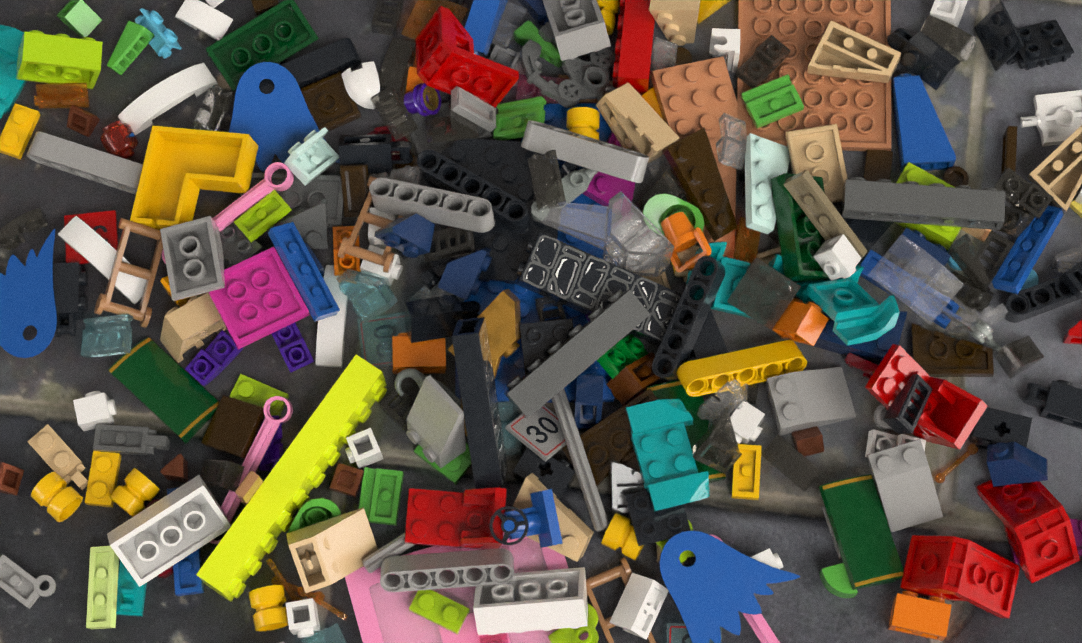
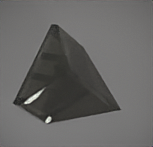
M728 407L693 446L692 457L695 460L724 474L742 455L738 448Z

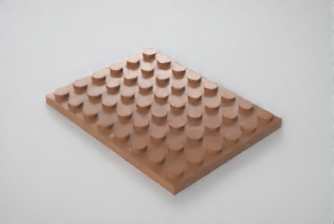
M738 0L740 55L737 67V148H745L744 138L750 133L787 146L786 132L837 124L842 151H891V78L889 83L807 73L808 65L830 21L890 47L887 38L891 34V0ZM789 74L790 81L794 84L804 109L756 129L746 109V105L742 101L741 94Z

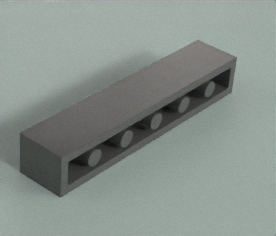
M853 177L850 180L846 179L844 183L841 216L849 219L1000 230L1005 219V192L998 191V189L992 187L978 190L966 185L952 188L945 187V185L940 183L926 186L919 185L914 181H906L901 184L892 183L891 180L880 179L875 182L866 181V179L861 177Z
M620 289L608 299L610 301L609 305L604 309L601 307L595 309L588 316L590 321L583 327L581 324L575 326L567 333L570 338L564 343L556 342L547 350L549 355L544 360L536 359L527 367L529 372L525 376L520 378L518 375L506 385L508 390L504 394L524 418H529L650 315L631 290L622 292Z

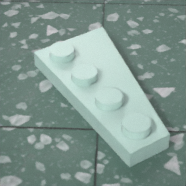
M750 133L744 138L746 227L769 234L774 230L776 222L771 179L787 173L790 157L787 146Z

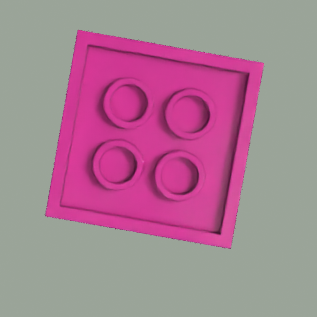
M274 247L225 269V288L208 292L237 349L310 315L307 306Z

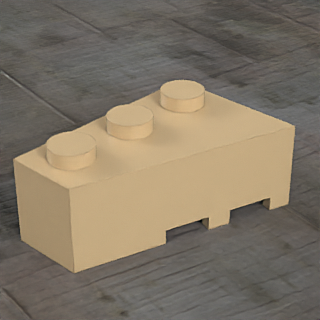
M650 0L649 11L669 43L677 46H683L685 43H694L700 0Z
M830 21L808 65L807 73L889 83L900 60L901 52Z
M629 82L604 95L596 104L621 146L649 156L648 163L663 155L662 150L679 139L678 135Z
M1082 125L1027 177L1056 207L1062 208L1063 214L1067 212L1082 184Z
M208 292L202 296L196 295L192 297L186 305L180 308L174 307L165 314L160 341L177 364L184 360L182 355L193 346L199 349L205 345L202 340L214 332L219 334L222 330L227 329Z
M533 473L525 478L514 502V507L519 509L533 507L530 493L548 490ZM553 493L563 544L548 546V548L578 562L583 557L594 532L570 508L568 509L558 500L557 496ZM538 534L527 536L528 538L540 543Z

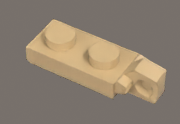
M48 424L28 441L50 468L59 474L67 484L73 480L81 490L87 487L88 480L81 473L85 469L83 462Z

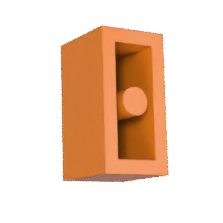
M780 298L765 325L784 339L814 346L829 318L821 313L822 309L815 303L808 302L805 304L796 298H792V300Z
M399 333L397 336H392L393 374H398L407 368L417 369L423 374L445 373V338L411 343L407 333Z
M902 591L901 594L897 593L893 599L888 630L943 641L947 635L952 605L946 604L942 598L929 597L927 600L918 598L917 593Z

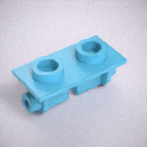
M140 9L143 15L138 16L135 22L154 34L155 37L149 44L159 57L168 58L172 54L170 51L172 48L182 49L177 42L178 37L172 30L163 25L162 22L164 20L159 13L154 10Z

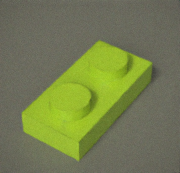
M273 190L235 220L234 223L252 243L292 210L282 197Z
M240 374L229 397L264 408L269 398L280 396L288 399L289 395ZM283 400L272 402L269 409L270 415L280 416L286 403Z
M418 590L409 607V611L457 635L470 612L469 608L433 590Z

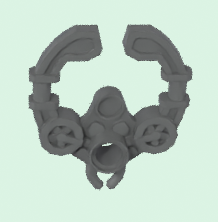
M547 22L539 30L538 34L544 41L550 43L555 40L550 24ZM529 40L521 49L520 61L523 72L528 79L527 82L530 85L533 83L541 90V94L558 101L560 105L566 108H573L578 105L580 100L597 99L600 101L605 92L615 90L609 83V70L614 62V54L608 48H603L597 52H590L587 61H583L578 57L565 60L562 68L570 80H564L560 85L556 84L552 79L547 82L540 76L542 71L535 64L541 55L542 47L540 44Z

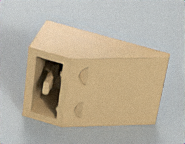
M364 507L286 534L288 546L305 593L331 585L363 567V559L378 550Z

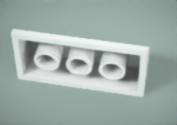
M198 475L107 533L111 548L140 587L229 530L231 524L207 485Z
M585 567L514 573L513 579L506 584L476 586L473 610L478 635L522 633L535 630L549 631L559 628L574 629L587 626L588 602Z

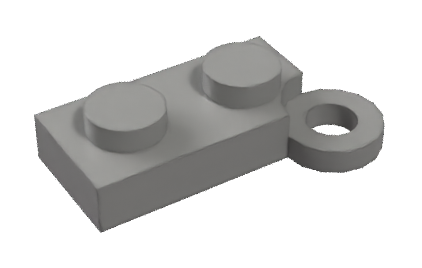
M5 555L0 557V587L30 609L40 596H51L56 590V582L51 576L41 575L35 579ZM44 581H48L50 584L49 589L46 591H42L40 588L41 583Z

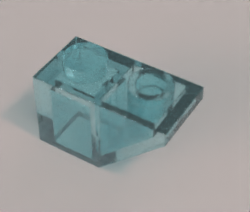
M351 269L344 271L337 278L341 292L348 296L353 304L355 313L365 323L389 310L398 301L383 278Z

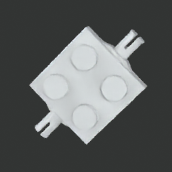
M1082 90L1035 95L1033 98L1036 111L1035 116L1020 117L1021 128L1037 127L1040 132L1042 147L1060 145L1082 125Z

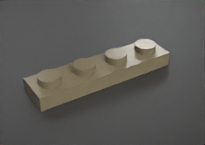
M808 170L800 172L785 181L783 185L825 241L844 234L860 257L865 256L867 253L866 248Z

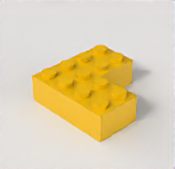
M152 126L130 221L160 230L193 221L200 189L245 194L249 191L258 145L249 134Z

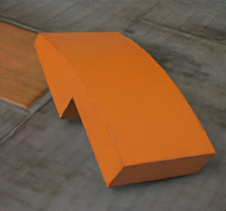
M355 226L333 227L335 276L361 275L360 258L345 254L344 258L338 257L343 238H350ZM358 235L357 240H356V242H355V244H354V246H357V247H360V246H359V235Z

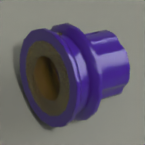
M425 83L416 85L413 91L408 92L404 96L406 110L411 114L419 113L422 116L437 114L441 107L439 90L427 86Z

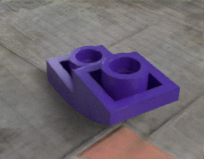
M295 322L272 333L290 373L314 362Z
M222 330L206 350H200L185 370L203 386H206L243 350V347L237 349L231 336Z

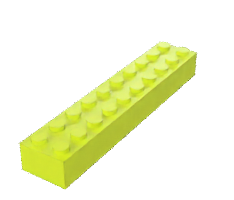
M357 354L354 356L196 574L204 584L230 602L234 597L239 598L246 588L244 584L250 575L254 576L262 566L260 561L266 553L270 554L275 549L278 543L277 537L282 531L286 532L290 528L295 512L309 500L308 494L313 487L318 488L325 478L323 473L329 465L334 466L340 458L341 453L339 451L344 444L348 445L346 438L356 434L354 430L360 422L365 423L372 412L370 409L375 401L380 402L386 394L387 389L385 387L387 384L381 370Z

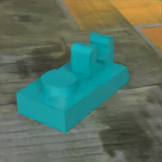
M121 560L118 575L116 615L143 617L147 582L139 587Z

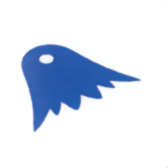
M272 62L258 63L250 67L240 78L235 93L233 114L229 128L230 133L249 134L258 145L256 162L260 170L264 172L272 162L275 154L284 164L290 156L288 151L297 142L303 144L304 138L313 130L317 133L320 131L307 107L296 79L285 67ZM264 79H270L274 83V90L270 94H264L259 89V84Z
M55 229L46 239L38 257H36L34 250L31 249L27 256L26 266H24L15 255H11L6 269V276L0 273V346L15 357L29 358L40 354L51 343L56 331L57 314L53 289ZM32 325L37 329V335L33 340H25L23 331L27 326Z
M685 531L673 536L665 544L660 556V571L663 581L683 618L692 643H709L710 639L714 643H721L720 626L735 635H740L741 624L738 611L753 615L762 613L754 593L772 595L773 591L766 584L786 582L800 577L797 574L761 563L731 548L717 538L700 531ZM689 550L695 554L696 561L692 566L685 567L680 563L679 557L683 551Z

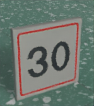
M545 405L529 418H524L520 415L505 428L545 462L567 445L557 415Z

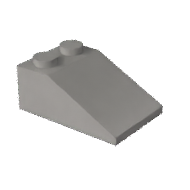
M542 0L561 61L574 59L580 55L597 52L611 46L597 0Z
M211 216L160 229L173 301L225 288L224 257L220 231Z
M842 367L791 372L767 378L765 389L779 436L856 418Z
M431 375L427 376L407 417L408 430L406 433L412 443H418L423 448V453L429 462H435L442 468L466 451L464 412Z
M921 439L866 455L891 533L943 517Z

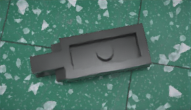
M96 424L93 450L131 455H154V450H169L170 439L167 436H157V431L151 430L149 427Z

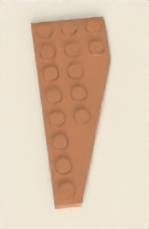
M721 56L652 71L650 77L663 120L678 135L679 139L676 142L705 127L735 217L738 103L724 57ZM685 192L687 202L692 204L687 193ZM704 225L703 234L707 242H727L723 257L734 259L735 230L714 241Z

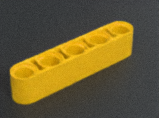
M785 340L688 361L680 365L676 374L689 396L696 397L765 382L767 378L803 371L807 365V360L794 341Z

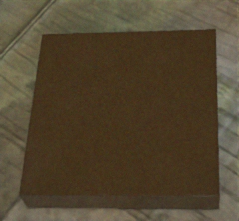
M341 71L300 89L319 130L325 127L329 132L361 118V113L356 103L349 96L345 88Z
M223 395L201 443L207 447L245 459L265 417L264 408Z

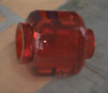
M119 120L102 129L104 133H102L100 141L107 153L124 159L135 154L133 150L138 146L139 142L128 123H122Z

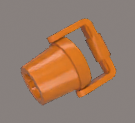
M684 212L675 213L660 223L668 243L666 252L677 272L693 270L698 259L711 254V247L699 227L694 228ZM699 242L703 252L696 254L682 265L677 253L689 249Z

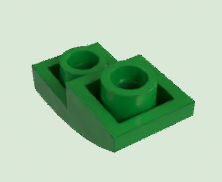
M630 334L621 339L597 361L609 376L614 379L626 366L644 357L648 352L644 349L643 343Z

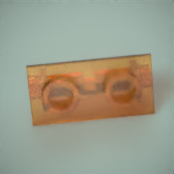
M87 83L36 84L37 96H34V104L39 106V109L70 108L71 105L79 108L90 107Z
M740 217L739 224L737 225L738 228L735 229L736 237L733 259L756 264L761 232L746 227V218Z

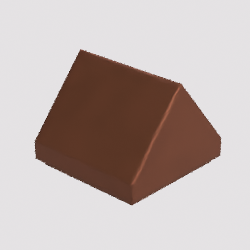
M72 104L70 106L67 127L84 136H91L100 119Z
M818 426L791 432L798 458L824 452L823 435Z
M178 454L160 471L167 480L188 482V462L181 454Z
M0 462V493L17 496L24 470Z

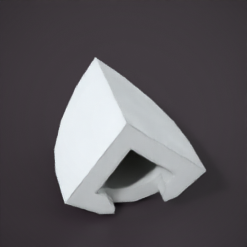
M374 61L362 63L363 68L351 71V68H349L341 75L349 96L358 105L374 109L380 95L379 77Z

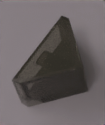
M1030 336L1004 345L995 359L1008 377L1012 379L1043 359L1044 355Z

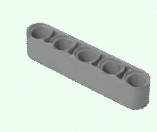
M532 120L527 122L521 147L527 150L636 183H642L649 156Z
M36 132L26 154L29 159L37 163L135 195L143 167L140 163L44 132Z
M377 178L371 182L369 187L374 207L381 212L404 217L417 213L432 223L481 233L490 231L495 224L491 203L484 198L388 178Z
M502 548L391 556L384 559L381 563L380 584L388 592L506 584L514 577V558L509 550Z

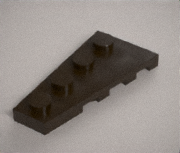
M705 127L662 150L692 204L703 215L704 225L712 239L716 241L737 229L738 226Z
M648 389L580 435L597 487L610 474V460L620 463L634 448L626 407L658 400L651 389ZM565 445L562 450L573 465L568 447Z

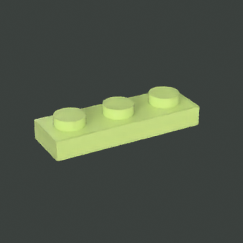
M111 546L90 547L86 628L88 629L116 628L119 557Z

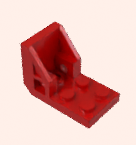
M443 6L437 9L415 39L417 75L427 86L451 95V90L458 86L496 108L519 79V71L474 54L473 38L450 9Z
M892 344L865 388L888 410L913 374H918L933 390L918 420L913 435L927 442L960 450L984 413L987 405L980 398L947 380L929 376L900 345ZM915 389V392L919 395L920 392Z
M992 480L976 486L979 497L1003 522L1007 539L1026 578L1031 583L1080 561L1070 518L1063 505L1040 481L993 487Z
M409 488L404 543L479 550L498 549L502 544L497 542L490 532V519L498 509L505 507L506 488L469 489L463 493ZM497 515L494 519L493 528L497 537L502 540V520Z
M912 535L900 588L946 600L967 601L999 618H1009L1020 566L968 539L955 536Z

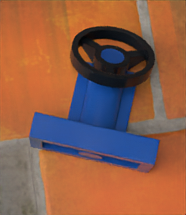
M552 489L530 493L533 507L519 509L514 506H505L498 509L490 519V532L493 538L503 545H515L525 537L537 534L541 548L563 544ZM505 509H513V510H515V511L505 512L504 514L501 513V511H503V510H505ZM497 515L502 520L501 529L504 532L502 540L497 537L493 528L494 519ZM508 538L509 540L520 538L515 542H507Z

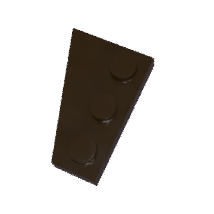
M911 324L912 358L929 376L993 377L992 348L964 339L958 340L944 335L945 333L933 332L921 328L920 325Z

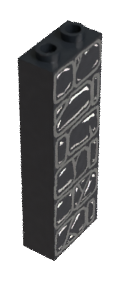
M539 232L536 238H530L525 252L529 253L526 262H520L515 276L519 277L516 285L588 316L598 307L604 309L609 305L610 301L608 299L621 289L622 292L631 290L650 315L630 331L629 334L660 346L682 296L681 293Z
M485 317L458 320L452 334L475 488H503L508 465Z

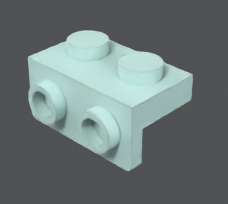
M325 127L318 133L315 130L310 132L304 138L303 144L297 142L288 151L290 156L284 162L305 186L339 159V155L323 139L328 132Z

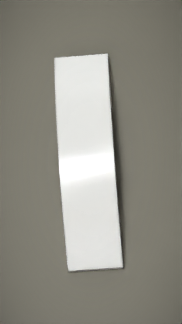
M204 63L194 65L150 88L128 105L118 115V118L129 134L133 132L137 135L153 125L152 120L191 95L195 94L197 97L218 83Z
M75 216L58 233V236L109 280L117 251L85 222ZM124 257L122 258V262L129 263ZM119 272L115 288L135 305L143 296L147 280Z
M326 265L324 281L340 311L335 316L318 321L316 366L342 368L348 294L350 293L352 275L335 276L334 265Z

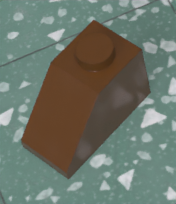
M653 352L626 366L614 379H611L606 384L612 391L613 396L622 405L661 379L652 370L655 358ZM663 368L664 374H667L668 371Z

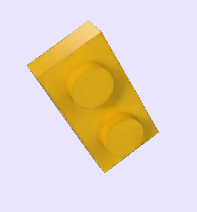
M15 103L0 136V153L21 160L39 120V111Z
M734 445L731 498L759 499L762 446Z
M93 451L85 497L86 505L113 508L114 501L109 496L117 487L122 457L120 453Z

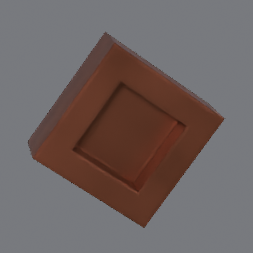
M338 463L330 489L356 498L364 471Z

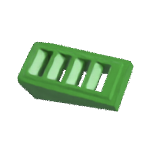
M526 21L514 31V39L518 44L524 46L529 40H532L542 47L541 58L558 68L562 65L558 50L551 42H546L538 34L539 30L531 21Z
M129 21L107 66L117 74L122 75L151 41L154 34L144 26Z

